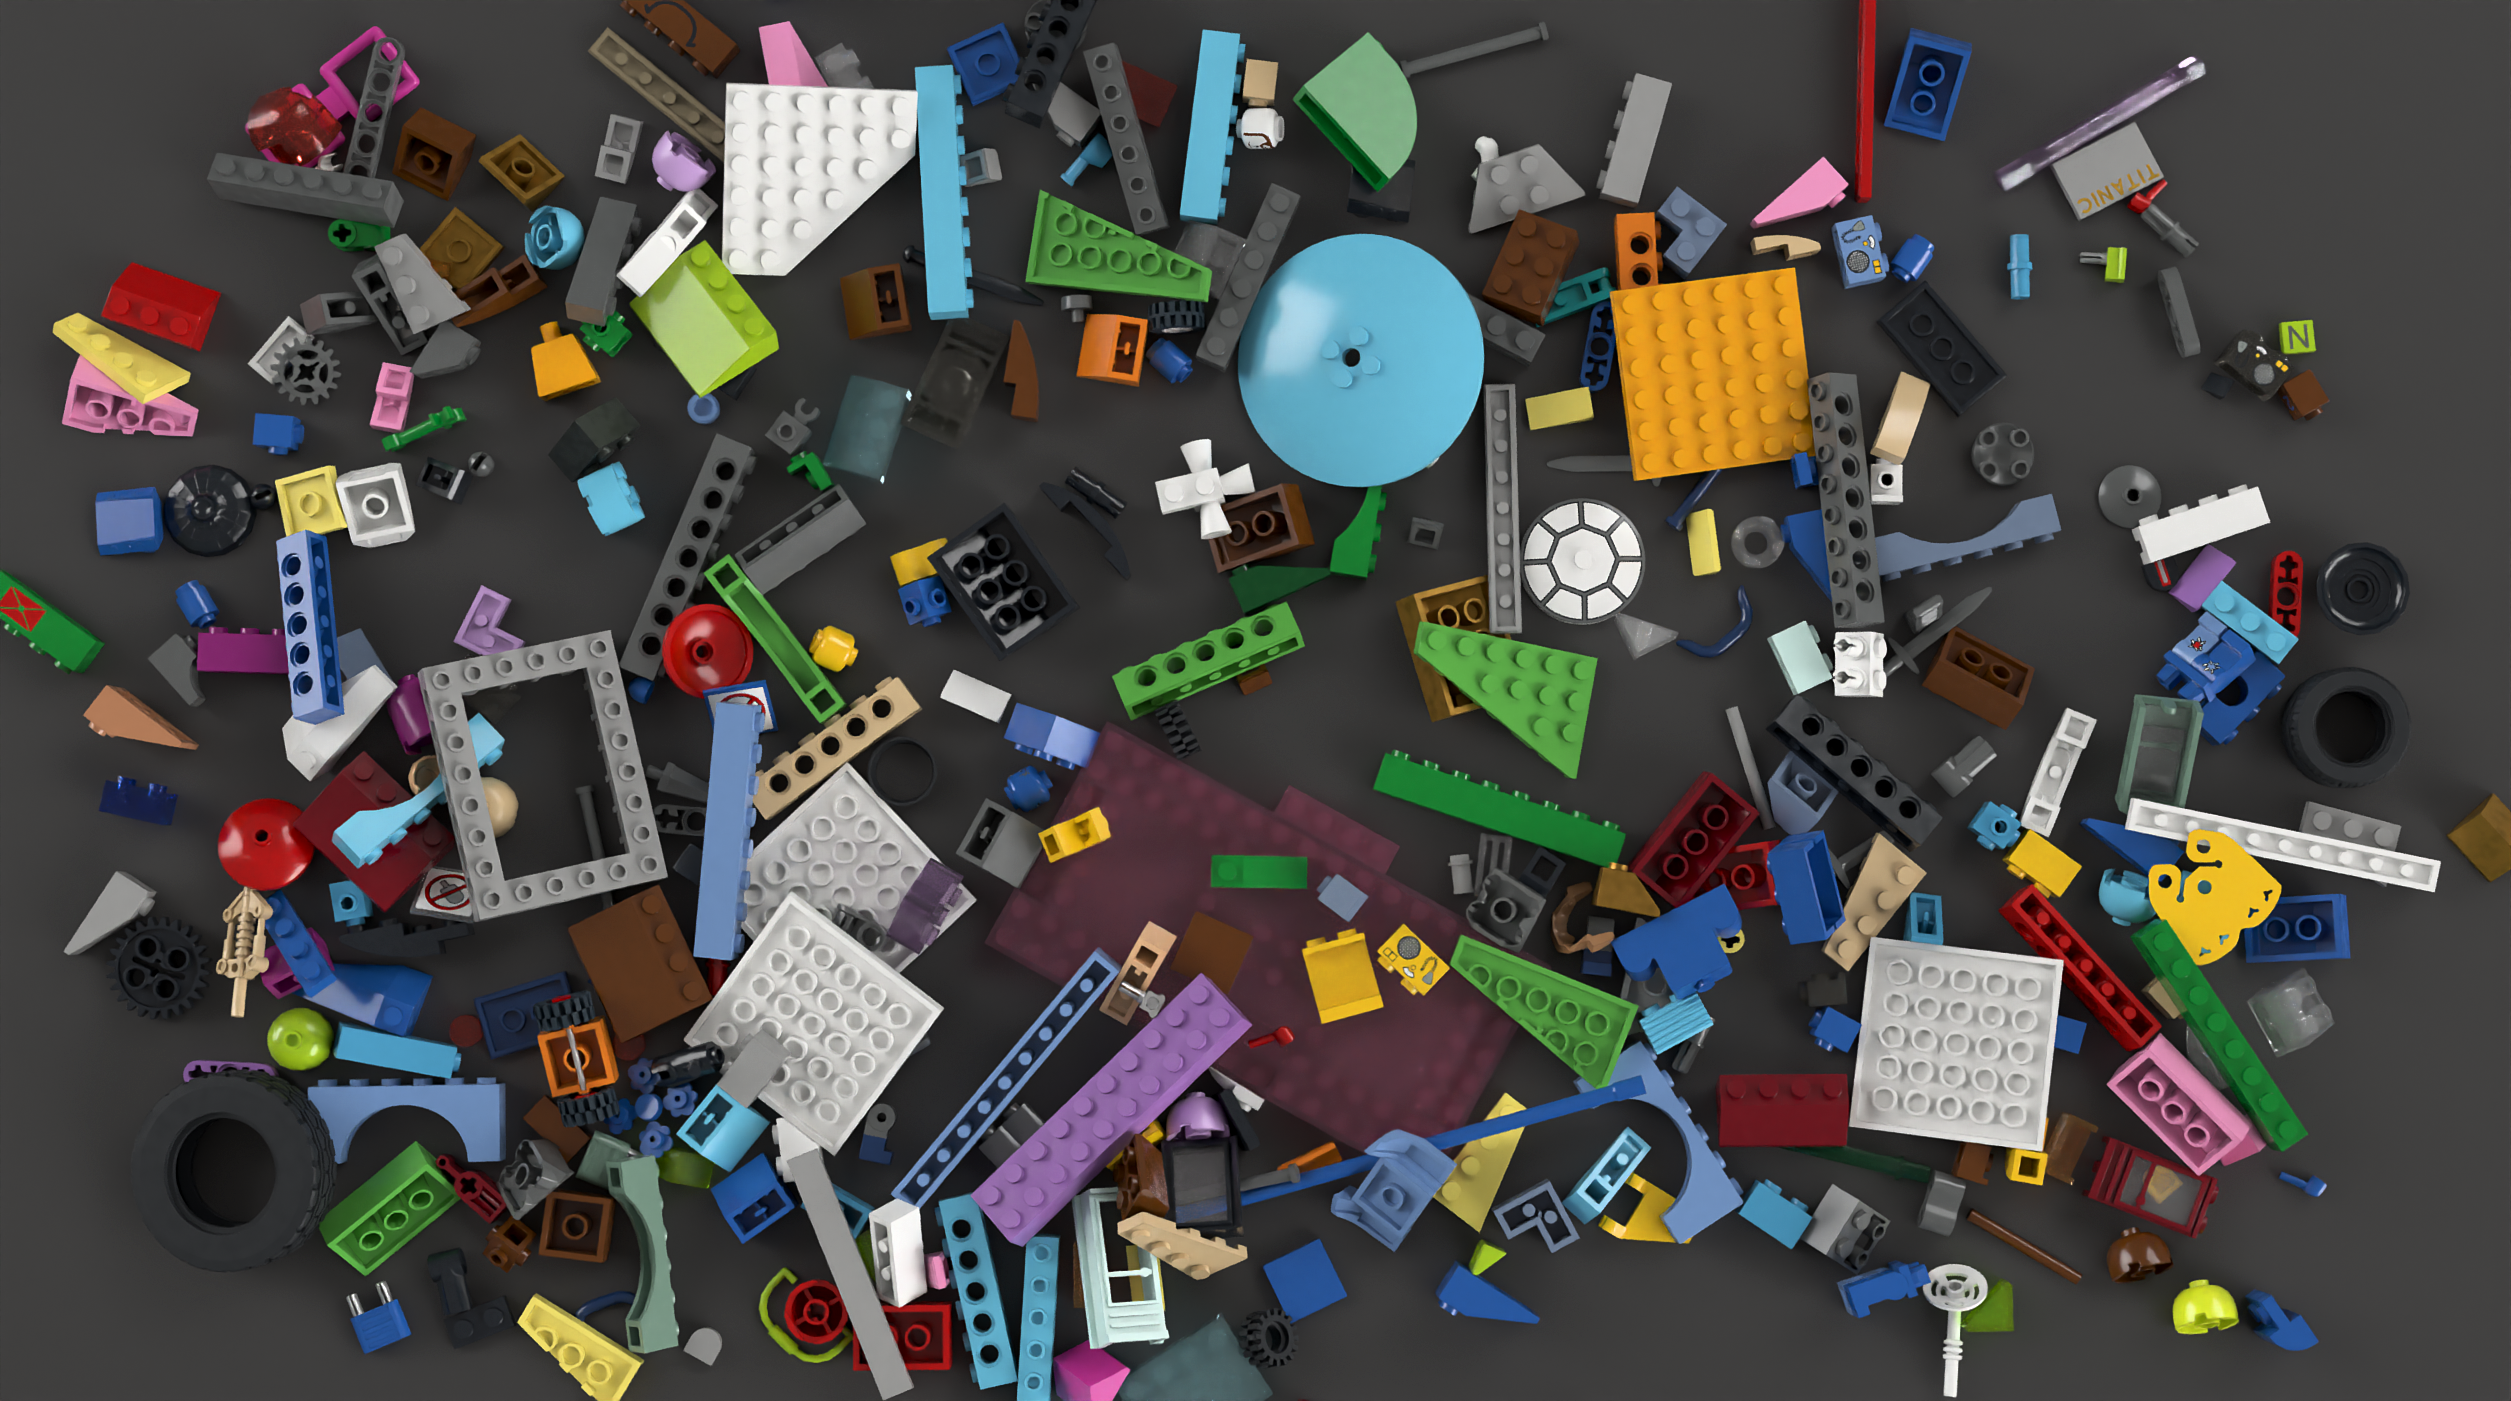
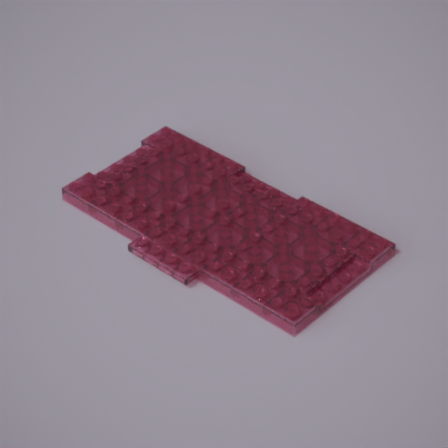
M1107 721L1091 750L1085 768L1082 767L1074 784L1050 827L1099 807L1102 815L1108 822V830L1111 837L1050 863L1046 851L1042 847L1020 889L1014 888L985 944L1065 987L1098 947L1123 967L1139 936L1148 922L1151 921L1177 936L1148 987L1154 993H1162L1165 996V1002L1159 1010V1014L1193 981V979L1171 970L1170 967L1195 912H1201L1254 936L1228 995L1225 994L1250 1021L1252 1026L1211 1065L1212 1068L1364 1154H1367L1364 1150L1383 1135L1397 1129L1426 1138L1464 1127L1519 1024L1449 965L1460 934L1548 970L1552 966L1522 949L1520 953L1499 946L1473 929L1470 922L1464 917L1386 875V871L1400 848L1399 845L1296 788L1288 786L1273 813ZM1212 855L1307 857V889L1211 887ZM1336 874H1339L1368 896L1350 922H1346L1317 899L1321 893L1316 889L1327 875L1333 878ZM1402 923L1450 967L1424 996L1419 992L1412 995L1400 983L1404 979L1396 970L1389 973L1377 961L1381 955L1376 951ZM1356 928L1357 934L1364 932L1365 942L1384 1007L1322 1024L1301 949L1307 948L1306 941L1324 936L1326 942L1337 940L1338 932ZM1118 974L1093 1004L1101 1007ZM1138 1006L1129 1024L1142 1030L1154 1018H1151L1147 1011ZM1282 1026L1289 1027L1295 1036L1292 1042L1282 1048L1276 1039L1251 1049L1248 1041L1266 1036ZM1453 1147L1443 1149L1441 1152L1449 1156Z

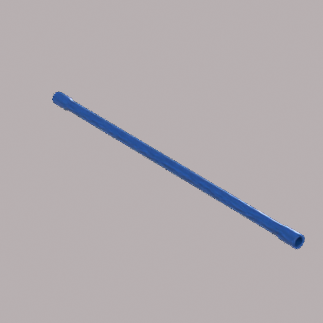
M1639 1075L1615 1082L1610 1086L1424 1139L1437 1149L1443 1150L1613 1101H1622L1647 1093L1642 1076ZM1366 1154L1300 1173V1182L1297 1183L1287 1181L1241 1191L1242 1206L1372 1170L1380 1157ZM1226 1195L1182 1207L1176 1206V1222L1185 1223L1227 1211Z

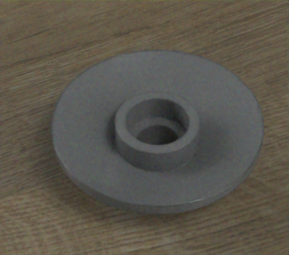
M2133 465L2121 466L2112 470L2102 480L2098 491V503L2104 516L2113 524L2123 528H2136L2140 526L2139 520L2157 514L2161 504V489L2155 477L2147 470ZM2129 490H2134L2137 493L2136 501L2128 499L2127 493Z

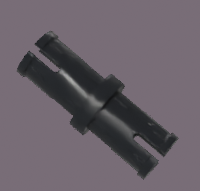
M1076 466L1071 471V474L1080 479L1081 482L1079 483L1071 476H1068L1065 484L1087 497L1086 501L1091 505L1093 503L1097 504L1104 511L1112 515L1114 519H1117L1121 512L1111 504L1113 503L1124 510L1127 502L1108 491L1103 482L1099 481L1097 483Z

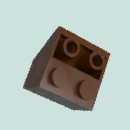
M899 263L866 268L840 278L850 341L912 331L903 270Z
M1135 1134L1129 1145L1125 1146L1120 1161L1114 1165L1113 1180L1118 1183L1119 1191L1116 1201L1117 1209L1121 1210L1122 1221L1141 1212L1164 1218L1169 1210L1162 1153L1142 1134Z

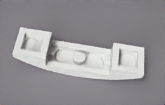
M2069 708L2065 709L2030 787L2019 820L2022 823L2020 826L2049 837L2061 809L2059 805L2082 749L2086 748L2096 724V719Z

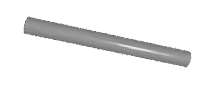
M1738 706L1726 709L1757 811L1760 812L1759 817L1763 830L1776 827Z

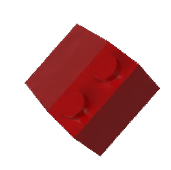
M1781 839L1733 846L1689 901L1725 884L1738 910L1778 905L1774 895L1776 887L1774 878L1767 868L1768 853L1779 845Z

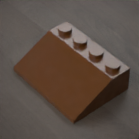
M659 884L567 928L620 1044L713 1000Z

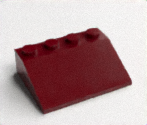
M365 751L347 765L293 823V826L384 913L453 849L455 837L430 814L421 824L417 825L414 822L405 829L407 834L397 844L393 845L390 842L382 848L383 854L371 865L364 863L360 868H357L332 842L334 831L358 811H374L389 808L413 798Z

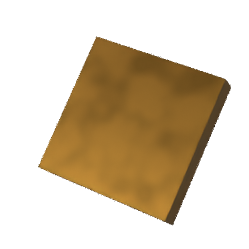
M454 207L420 248L421 252L431 262L430 266L436 273L446 279L457 290L485 273L505 249L504 246L456 207Z

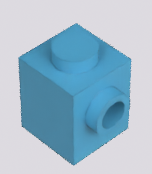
M349 880L329 884L335 922L345 921L346 927L365 924L366 917L374 916L371 900L353 882Z

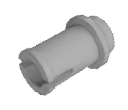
M1469 854L1450 856V862L1447 863L1448 866H1451L1454 894L1474 892L1470 864L1473 863V860H1469Z

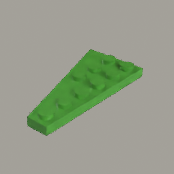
M1040 190L1025 282L1043 286L1208 302L1212 271L1209 268Z
M1460 934L1449 965L1595 1089L1608 1086L1639 1006Z

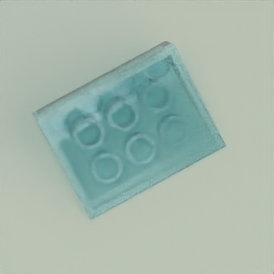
M1223 1312L1129 1371L1118 1390L1123 1401H1263L1273 1395L1272 1390L1258 1368H1256V1365L1248 1363L1250 1357L1244 1358L1242 1353L1246 1349L1245 1347L1240 1348L1239 1342L1241 1341Z

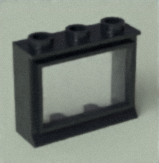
M1238 1136L1165 1142L1161 1140L1160 1152L1162 1153L1169 1210L1163 1219L1175 1222L1176 1229L1192 1228L1200 1231V1237L1205 1239H1212L1215 1236L1219 1238L1244 1237Z

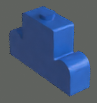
M1723 884L1618 937L1611 944L1631 979L1638 982L1647 981L1653 977L1656 968H1660L1676 999L1680 1000L1696 991L1702 993L1711 989L1716 981L1732 973L1730 962L1717 937H1734L1742 927V919L1726 885Z

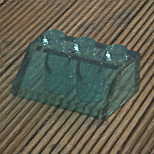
M851 375L823 465L883 484L911 397L909 390L879 380Z

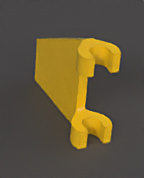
M1632 1172L1625 1183L1643 1193V1196L1626 1225L1622 1226L1608 1216L1603 1215L1598 1226L1619 1239L1676 1243L1659 1217L1675 1202L1676 1198ZM1692 1237L1689 1238L1688 1240H1686V1241L1683 1242V1243L1689 1244V1242H1690V1240L1692 1239Z

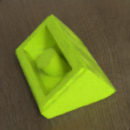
M1481 1239L1476 1246L1468 1267L1472 1274L1477 1276L1505 1256L1506 1252L1503 1248Z

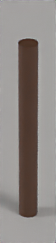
M1973 1208L1967 1214L1966 1220L2075 1285L2080 1281L2082 1273Z

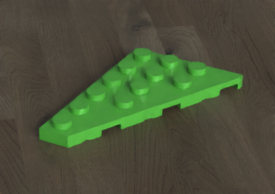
M1419 622L1414 654L1424 662L1429 663L1441 676L1451 681L1459 688L1460 692L1476 705L1485 709L1487 714L1493 719H1497L1527 747L1535 750L1544 761L1557 768L1564 774L1565 778L1576 779L1598 658L1429 622Z

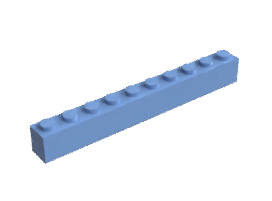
M1100 947L1093 952L892 1191L891 1195L919 1207V1209L923 1206L1120 972L1122 966Z

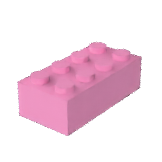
M2161 1033L2123 1063L2106 1084L2198 1176L2241 1143L2253 1125Z

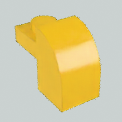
M1099 807L1038 833L1050 863L1082 851L1111 837L1108 830V822L1102 815Z
M2046 1117V1123H2045L2043 1149H2044V1143H2045L2046 1132H2047L2048 1121H2049V1119H2048L2047 1117ZM2006 1147V1176L2013 1181L2043 1185L2048 1154L2044 1150L2034 1151Z

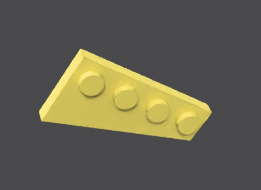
M78 312L54 323L52 333L142 404L189 382L190 372Z
M1505 1092L1483 1121L1527 1108ZM1524 1127L1466 1143L1453 1160L1457 1166L1433 1196L1479 1233Z
M537 1293L533 1295L517 1322L546 1352L549 1351L560 1362L559 1365L566 1373L570 1372L582 1384L581 1388L589 1396L592 1395L597 1401H620L644 1361L639 1356Z

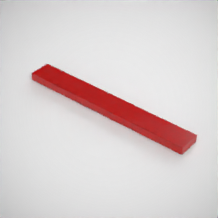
M1859 0L1854 196L1856 203H1867L1872 197L1876 0Z

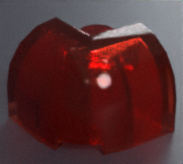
M291 87L279 88L260 96L251 108L248 116V132L258 152L268 148L280 163L290 165L297 163L299 166H303L319 156L332 143L343 127L314 95L308 98L300 93L292 92Z

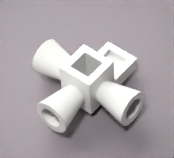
M1196 440L1182 445L1180 448L1192 473L1155 482L1163 515L1194 507L1196 512L1200 511L1201 539H1213L1231 533L1232 530L1221 505L1226 504L1224 495L1256 493L1249 463L1220 476L1217 467L1212 468L1211 440Z

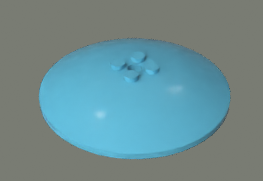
M1352 234L1327 239L1304 249L1285 262L1261 288L1242 331L1238 351V375L1242 398L1247 413L1263 441L1278 457L1297 471L1313 479L1345 487H1371L1396 482L1413 475L1435 461L1451 446L1468 422L1478 399L1484 372V345L1480 323L1475 308L1458 279L1446 266L1421 248L1403 240L1376 234ZM1356 349L1360 353V361L1356 366L1349 367L1345 361L1346 354L1350 350Z

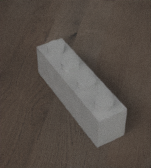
M1638 73L1635 74L1633 82L1627 80L1622 99L1627 100L1624 112L1618 110L1613 126L1614 129L1618 130L1616 141H1609L1605 158L1610 160L1607 171L1601 170L1596 188L1601 189L1599 199L1636 208L1672 83Z

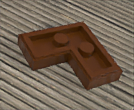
M547 1094L523 1117L544 1139H548L560 1147L558 1150L566 1164L592 1138L580 1126L564 1127L558 1105Z

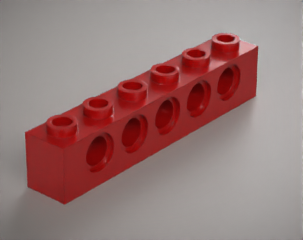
M2033 884L2019 889L1998 910L2040 957L2064 960L2062 981L2126 1051L2141 1048L2162 1027L2156 1018Z

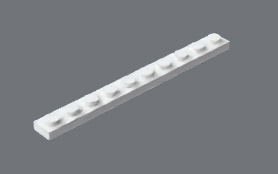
M2135 798L2130 800L2125 825L2127 830L2186 842L2189 833L2193 830L2201 829L2220 832L2233 839L2249 855L2435 892L2441 861ZM2204 839L2198 841L2197 843L2200 845L2210 846L2209 842Z

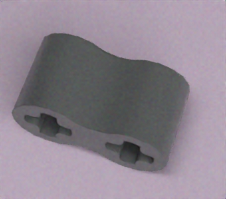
M1934 1170L1929 1179L1925 1199L1918 1215L1917 1228L1949 1237L1953 1231L1958 1208L1965 1192L1966 1179Z

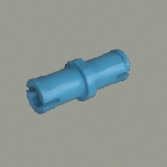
M2015 234L2010 236V263L2007 264V271L2011 274V299H2029V275L2032 270V263L2029 262V235Z

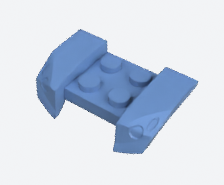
M1400 1129L1383 1135L1364 1150L1368 1155L1380 1157L1359 1189L1349 1185L1341 1192L1333 1195L1331 1212L1335 1216L1358 1225L1393 1252L1398 1249L1429 1201L1457 1166L1453 1160L1424 1138Z

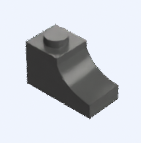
M176 633L147 659L189 706L198 707L207 699L200 688L198 680V642L191 635L186 637Z

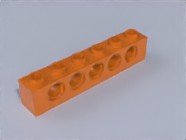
M1654 212L1616 214L1614 218L1617 291L1663 285V283H1658V271H1662L1663 268L1662 253L1656 252V240L1661 239L1660 221H1655ZM1634 240L1643 241L1646 244L1647 251L1643 254L1633 252L1631 242ZM1635 271L1645 272L1648 276V283L1646 285L1636 284L1633 281L1632 274Z

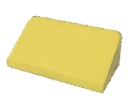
M1705 509L1690 513L1686 518L1693 575L1716 574L1721 570L1713 510Z

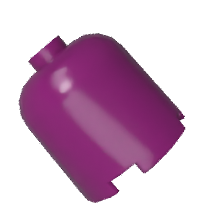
M411 674L397 681L398 686L388 698L386 707L405 753L416 755L422 753L420 747L433 743L419 679L414 674Z

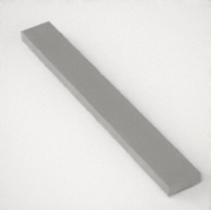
M1484 384L1490 635L1522 634L1515 384Z
M818 1148L787 1160L882 1399L886 1400L914 1388Z

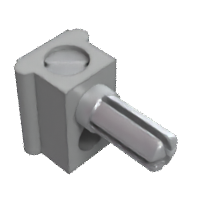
M1126 981L1121 982L1122 985L1138 993L1139 996L1120 985L1119 991L1137 1000L1138 1006L1147 1011L1151 1018L1157 1016L1165 1002L1164 994H1156L1149 989L1145 992Z

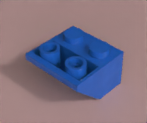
M764 1152L711 1188L724 1218L742 1244L799 1205V1202L784 1183L781 1176H778L776 1169Z

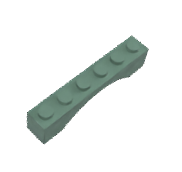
M635 1155L606 1161L609 1193L620 1203L630 1218L640 1250L641 1270L638 1290L633 1305L625 1319L629 1351L649 1353L678 1346L679 1326L674 1314L675 1294L670 1282L671 1262L666 1250L667 1230L663 1225V1198L659 1193V1167L655 1161V1156Z

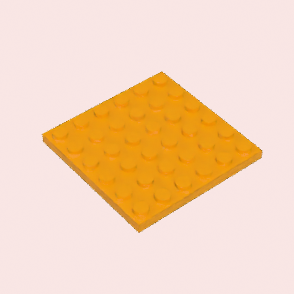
M1795 267L1610 292L1634 481L1789 460L1794 454L1807 452L1808 457L1816 456L1807 384L1809 376Z

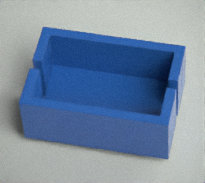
M1824 830L1788 835L1768 853L1767 868L1769 873L1773 875L1776 886L1774 890L1775 900L1781 906L1783 914V931L1788 935L1790 945L1827 940L1846 919Z

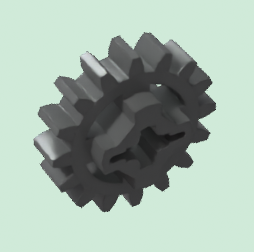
M307 336L305 343L301 344L298 338L294 337V346L292 347L283 343L282 347L285 352L283 354L274 353V357L279 360V363L270 365L271 370L278 372V375L272 377L273 383H282L278 388V392L282 394L288 391V401L290 402L296 396L300 397L301 405H305L307 398H311L314 404H318L317 396L320 394L328 399L330 396L327 388L337 389L338 387L332 381L333 377H341L339 371L333 370L334 366L340 364L339 359L329 358L334 350L328 348L324 351L322 349L324 344L322 340L313 345L310 336ZM311 350L317 354H314L312 357H304L297 351ZM287 359H289L292 363V373L285 378L284 366ZM326 363L327 376L325 381L322 382L319 378L320 368ZM301 364L305 366L314 365L311 368L313 374L311 377L308 378L306 375L298 376L301 372L299 369ZM300 384L310 385L314 390L300 391L295 389V387Z

